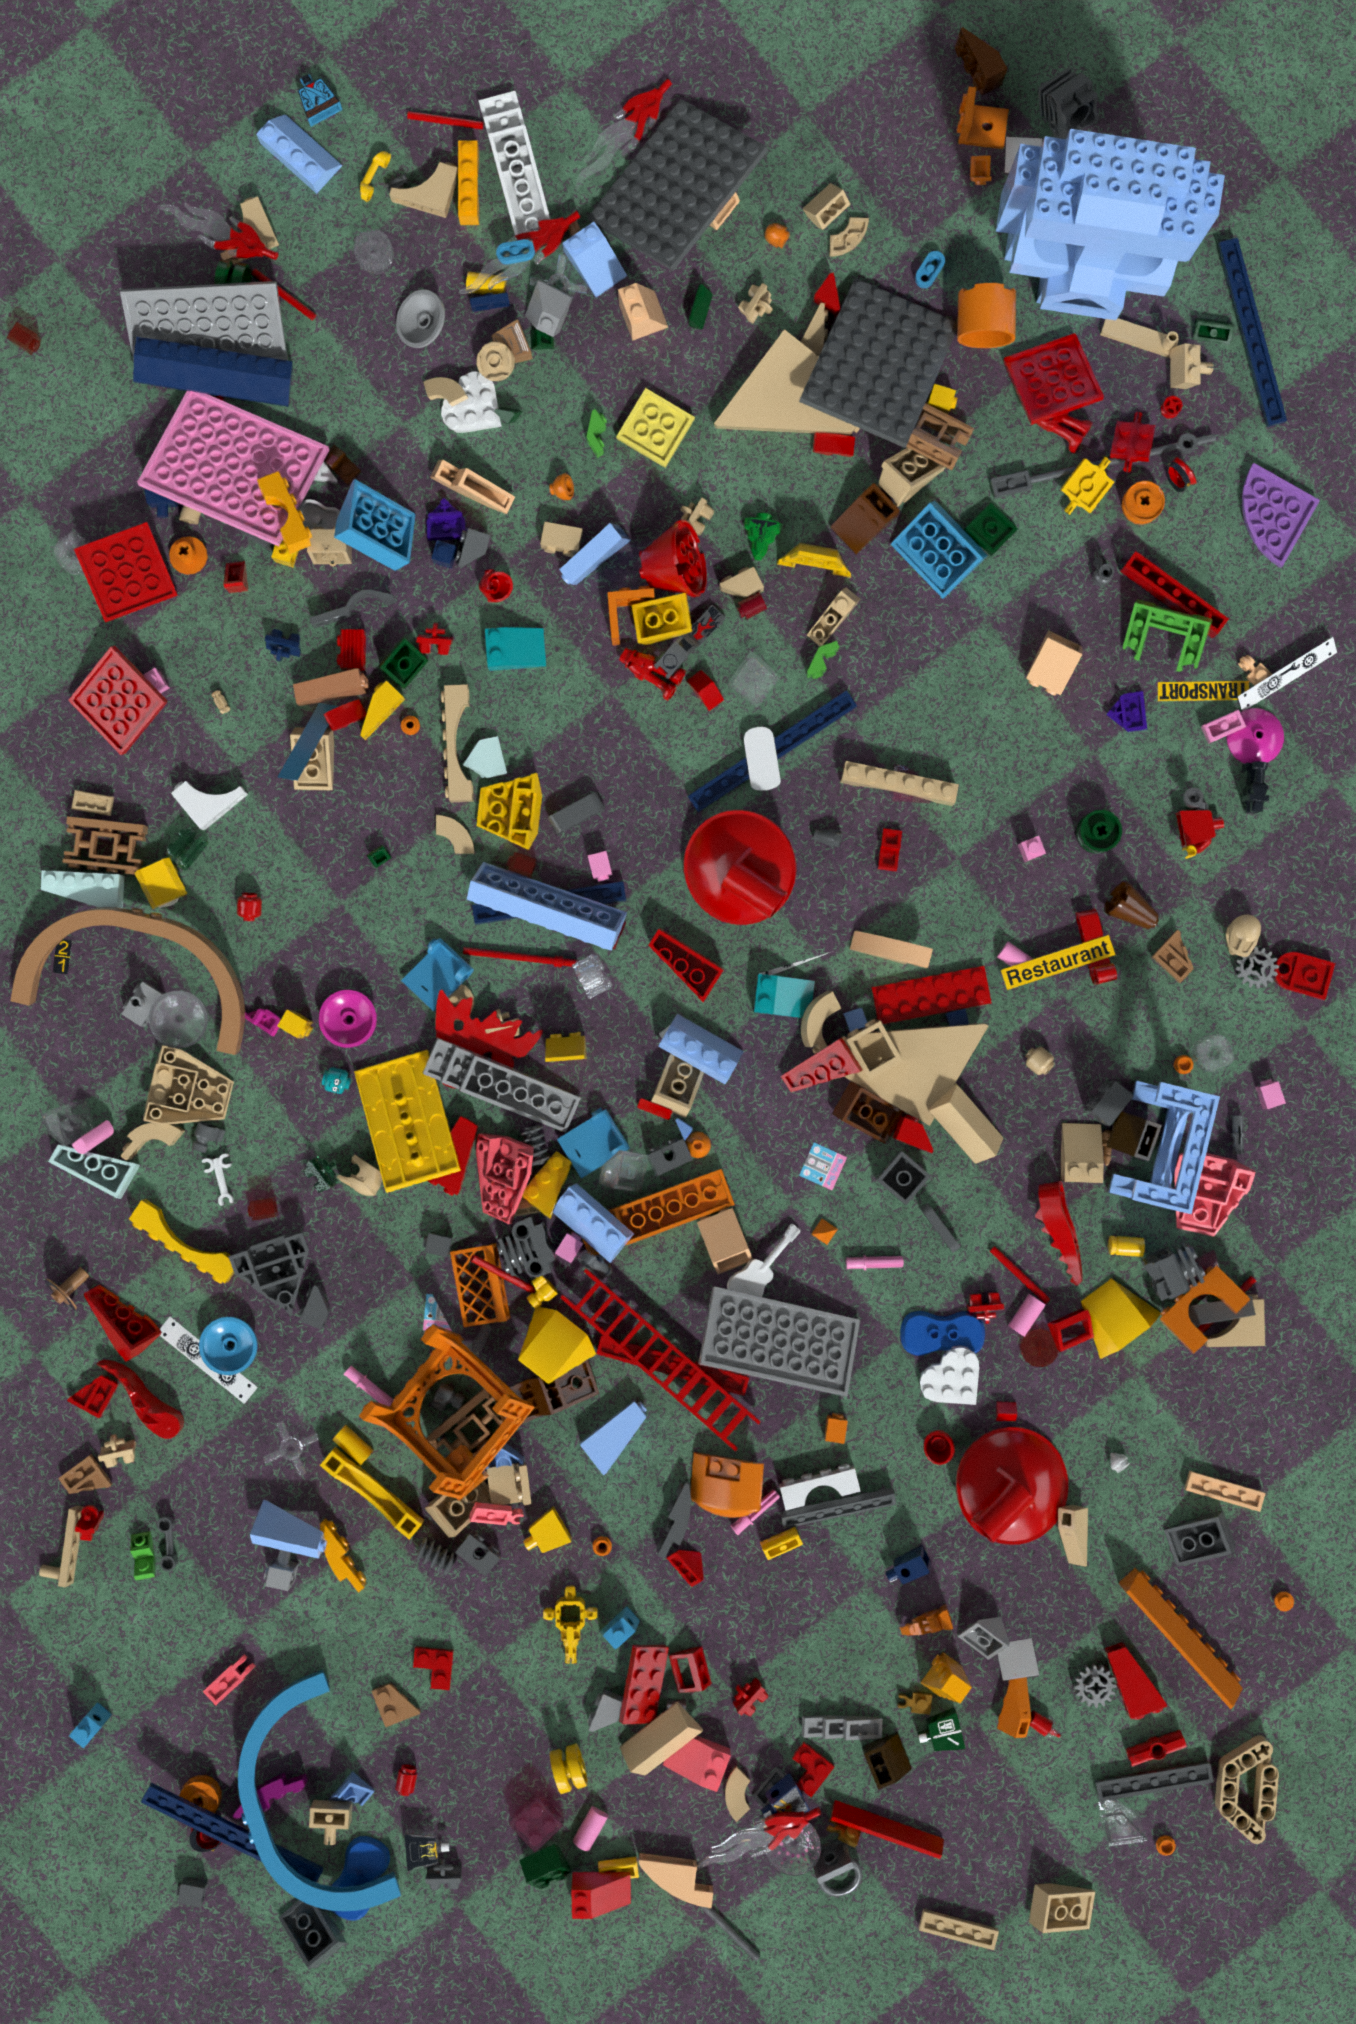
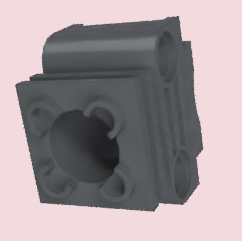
M1069 66L1038 88L1041 117L1044 116L1046 122L1049 120V127L1056 138L1066 139L1070 129H1084L1098 121L1096 107L1098 95L1093 90L1092 81L1082 72L1076 75V72H1072V68Z
M534 1214L517 1221L512 1228V1233L506 1237H500L498 1244H496L499 1254H503L506 1260L503 1263L507 1273L510 1272L511 1276L516 1275L517 1272L520 1274L525 1269L531 1277H540L552 1272L553 1265L551 1262L556 1260L557 1254H555L556 1251L548 1240L545 1222L537 1223ZM520 1225H524L527 1228L528 1232L526 1234H522L519 1231ZM532 1263H540L541 1269H534L532 1267Z
M1183 1241L1180 1242L1182 1250L1177 1245L1172 1246L1176 1254L1167 1247L1155 1251L1140 1260L1144 1269L1152 1277V1287L1161 1301L1167 1298L1172 1299L1189 1291L1190 1286L1187 1280L1194 1287L1197 1286L1195 1278L1200 1283L1205 1282L1203 1279L1205 1272L1202 1266L1195 1262L1197 1255L1193 1247L1186 1245Z

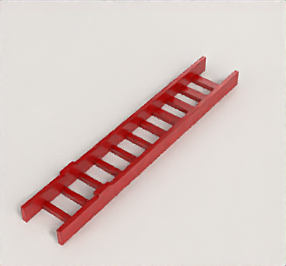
M585 1268L583 1272L596 1282L577 1305L564 1294L560 1298L736 1452L738 1447L727 1437L746 1415L758 1425L761 1423L760 1419L590 1270ZM600 1286L610 1294V1297L590 1318L580 1308ZM615 1299L625 1309L605 1331L596 1319ZM630 1312L639 1322L623 1341L619 1343L610 1333L626 1314ZM644 1324L654 1334L634 1356L624 1346ZM659 1337L669 1347L648 1369L639 1359ZM674 1350L683 1359L668 1377L662 1381L653 1372L670 1352ZM688 1363L696 1372L682 1389L676 1393L668 1385ZM704 1377L711 1385L691 1406L684 1398L699 1380ZM718 1389L726 1397L706 1419L698 1411ZM733 1402L740 1410L720 1432L713 1424Z

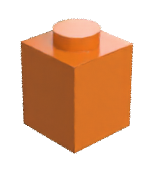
M832 1413V1416L827 1415L824 1434L825 1441L845 1443L848 1420L844 1418L843 1414Z

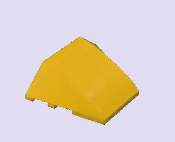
M799 543L790 552L778 559L776 563L794 568L796 564L833 570V575L851 578V573L837 549Z
M534 773L527 777H519L512 781L481 788L476 826L529 850L538 834L542 792L538 774Z
M1112 1278L1081 1300L1083 1309H1088L1091 1316L1093 1340L1100 1359L1121 1350L1149 1329L1161 1315V1312Z
M538 1307L534 1309L518 1360L549 1384L566 1374L569 1370L579 1366L582 1362L595 1356L596 1352L588 1335L560 1312Z

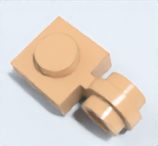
M1249 655L1242 656L1238 665L1244 671H1250L1246 678L1254 686L1273 675L1262 663L1254 667L1255 661Z

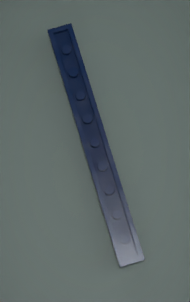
M1238 237L1219 242L1220 257L1266 427L1285 423L1287 421Z
M846 690L774 738L777 760L855 709L857 705ZM744 758L688 796L698 813L750 779L747 758Z
M152 1782L150 1783L141 1799V1803L261 1861L255 1844L250 1843L248 1837L249 1830ZM275 1844L281 1856L295 1871L311 1881H318L324 1867Z

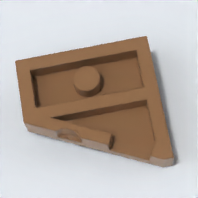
M1176 930L1151 957L1178 983H1181L1194 968L1191 960L1188 958L1186 946L1182 942L1181 933L1179 930Z
M92 1454L58 1478L69 1494L104 1487L108 1488L113 1485Z
M391 1682L371 1691L385 1728L421 1713L420 1709L415 1707Z

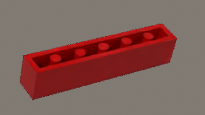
M1137 551L1132 554L1120 570L1121 573L1173 611L1211 618L1212 623L1208 636L1211 638L1218 635L1229 620L1228 617Z

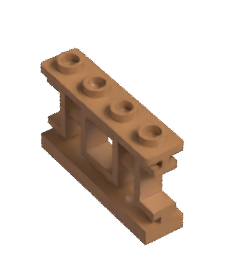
M925 403L918 418L920 421H917L906 447L953 470L962 450L955 447V444L959 442L966 446L974 428ZM924 424L938 431V436L935 437L922 430V425Z
M67 816L66 824H68L66 832L76 834L74 852L64 851L65 858L62 860L63 863L68 864L69 868L79 869L80 865L87 866V870L99 871L100 867L106 868V872L118 873V870H125V874L135 875L134 873L137 870L142 869L143 860L134 859L136 841L146 842L147 826ZM76 827L100 829V832L92 831L91 841L82 840L83 831L76 829ZM114 831L138 833V836L130 835L129 845L120 844L121 835L114 834ZM98 836L114 838L112 856L96 855ZM81 848H89V858L96 859V862L72 860V857H80ZM119 852L128 853L127 862L134 863L135 865L110 864V861L118 862Z
M483 1388L427 1435L426 1439L435 1449L444 1444L451 1453L462 1444L466 1445L470 1451L477 1447L472 1453L475 1457L489 1440L486 1437L491 1434V1431L486 1424L492 1419L499 1426L502 1424L500 1417L489 1405L494 1401V1397ZM487 1399L482 1405L488 1412L480 1419L475 1412L467 1416L469 1411L482 1400ZM473 1419L484 1431V1434L471 1444L460 1429ZM455 1423L458 1424L453 1429L458 1439L452 1444L445 1436L440 1441L437 1440Z

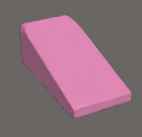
M1238 709L1202 725L1201 729L1208 744L1245 728L1246 725Z

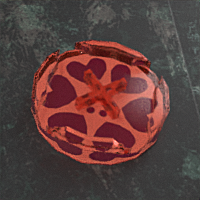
M1041 1328L1032 1329L1021 1340V1355L1031 1366L1046 1367L1053 1363L1058 1356L1054 1339L1048 1330Z

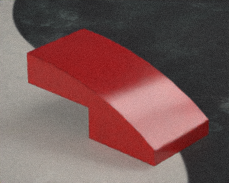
M814 433V453L824 455L836 454L845 457L854 456L855 437L833 433Z
M358 699L334 708L323 715L332 731L365 719L367 713Z
M883 828L878 869L897 871L902 831Z

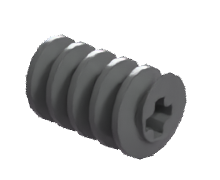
M543 1125L521 1128L525 1129V1131L520 1136L526 1137L522 1142L534 1147L532 1166L547 1163L545 1160L549 1159V1155H543V1153L548 1151V1148L542 1147L546 1140H540L541 1137L545 1136V1133L539 1132Z
M425 1536L416 1552L418 1554L417 1560L419 1561L424 1557L425 1565L431 1561L430 1568L438 1565L437 1572L445 1569L444 1576L449 1574L458 1556L454 1559L453 1551L447 1555L448 1548L440 1551L441 1544L433 1547L434 1540L427 1543L428 1537Z

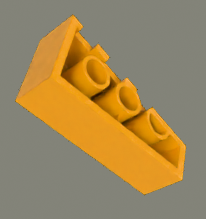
M942 1652L940 1656L937 1655L933 1659V1666L923 1678L921 1684L939 1697L961 1703L972 1686L962 1665Z

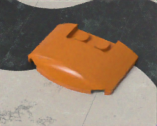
M694 1452L691 1500L702 1509L723 1517L736 1518L748 1516L753 1512L757 1513L761 1511L764 1464Z

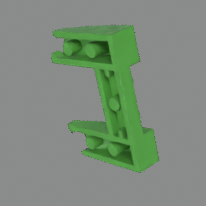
M1137 599L1133 607L1123 649L1125 650L1129 646L1137 653L1134 659L1139 661L1150 626L1185 635L1186 638L1176 671H1183V666L1194 664L1196 669L1201 659L1212 619L1196 614L1192 616L1158 607L1154 603Z

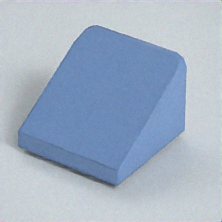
M862 1008L843 1013L849 1031L865 1027L864 1024L867 1023Z
M676 1118L675 1121L684 1140H686L693 1127L680 1118Z

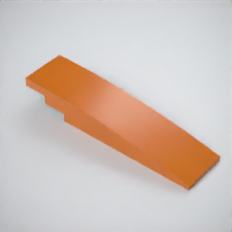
M722 1169L611 1208L608 1211L634 1233L626 1243V1245L735 1204ZM583 1240L586 1250L589 1251L588 1254L591 1253L590 1255L593 1254L594 1256L599 1254Z

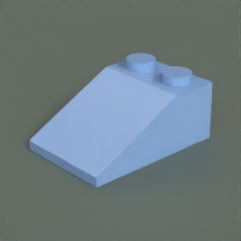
M592 222L562 243L564 253L595 297H598L627 277L612 248L595 222Z

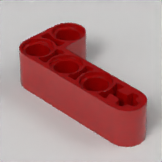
M1096 908L1076 913L1082 943L1104 937ZM1109 957L1088 964L1093 985L1117 980L1115 965L1110 963Z

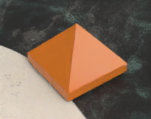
M821 1219L812 1235L828 1245L838 1229L824 1219Z

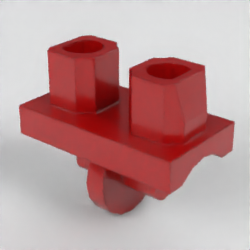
M434 623L433 628H426V633L432 635L419 634L416 643H419L420 653H431V644H438V654L448 655L450 645L453 644V637L438 636V634L445 635V629H438V623Z
M998 1292L988 1293V1303H982L980 1293L970 1294L967 1310L969 1312L983 1311V1313H977L976 1318L984 1319V1323L989 1324V1318H996V1312L989 1311L1004 1310V1303L1001 1302Z
M87 1505L82 1509L81 1517L75 1526V1532H80V1540L92 1541L93 1534L98 1530L99 1524L104 1517V1511L98 1512L97 1508L92 1505Z
M755 1677L750 1684L746 1683L744 1687L738 1684L735 1687L738 1693L734 1696L735 1700L732 1703L737 1709L738 1714L741 1716L743 1714L751 1716L756 1710L753 1703L756 1700H759L761 1703L768 1698V1694L760 1680Z

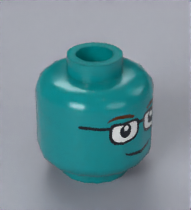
M331 1067L328 1071L325 1070L321 1085H324V1089L328 1092L342 1094L345 1089H349L351 1078H348L346 1070Z

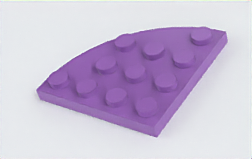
M1253 463L1247 473L1242 492L1244 522L1252 541L1266 558L1281 568L1320 500Z

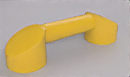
M382 151L373 158L360 184L362 200L370 201L374 188L369 186L379 166L383 168L388 166L391 159L390 153Z

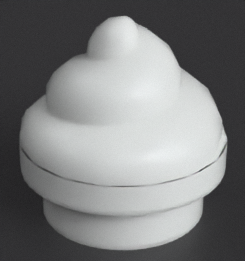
M1110 1453V1467L1112 1470H1116L1117 1473L1124 1470L1130 1464L1124 1454Z

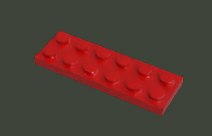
M985 966L871 987L877 1021L880 1020L882 1024L992 1003Z

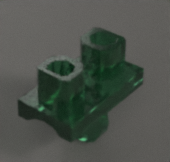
M316 1156L306 1163L307 1166L304 1168L303 1173L307 1178L315 1175L318 1182L314 1184V1188L318 1193L325 1190L328 1191L338 1184L334 1178L336 1173L332 1169L336 1166L334 1162L329 1165L325 1159L322 1161L319 1156Z

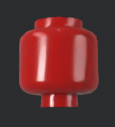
M245 892L237 898V915L243 917L244 921H255V918L261 916L262 899L257 896V893Z

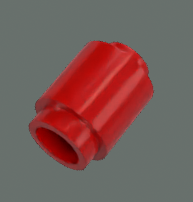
M403 1764L401 1769H399L395 1790L398 1791L399 1795L409 1796V1794L414 1793L418 1774L415 1766Z

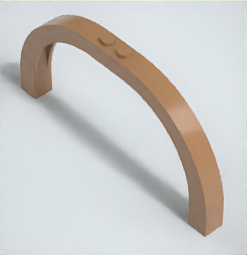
M99 907L79 911L62 918L42 931L27 948L17 968L10 1001L29 1006L36 1001L41 972L48 956L61 940L76 930L90 926L109 925L170 939L197 956L210 972L218 988L222 1006V1022L216 1051L236 1055L240 1051L245 1025V1005L241 986L235 971L224 954L203 934L183 923L163 918L162 914L154 912L147 914L143 913V910L139 908H132L130 910L118 907Z

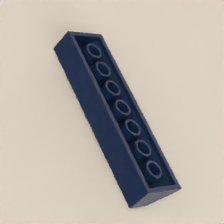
M136 337L133 382L289 406L293 361Z

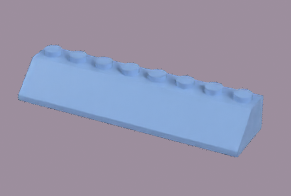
M485 862L482 863L471 879L467 900L473 901L476 904L490 907L493 910L507 913L512 917L524 919L530 923L541 925L549 930H555L566 936H572L583 942L608 950H612L627 914V912Z

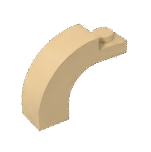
M826 991L816 997L808 1005L802 1017V1040L805 1047H814L812 1049L814 1055L827 1047L822 1036L824 1021L829 1015L841 1009L833 991Z

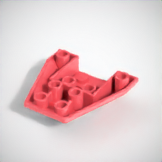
M478 1134L476 1157L483 1213L507 1224L512 1223L531 1175L534 1147L508 1136Z

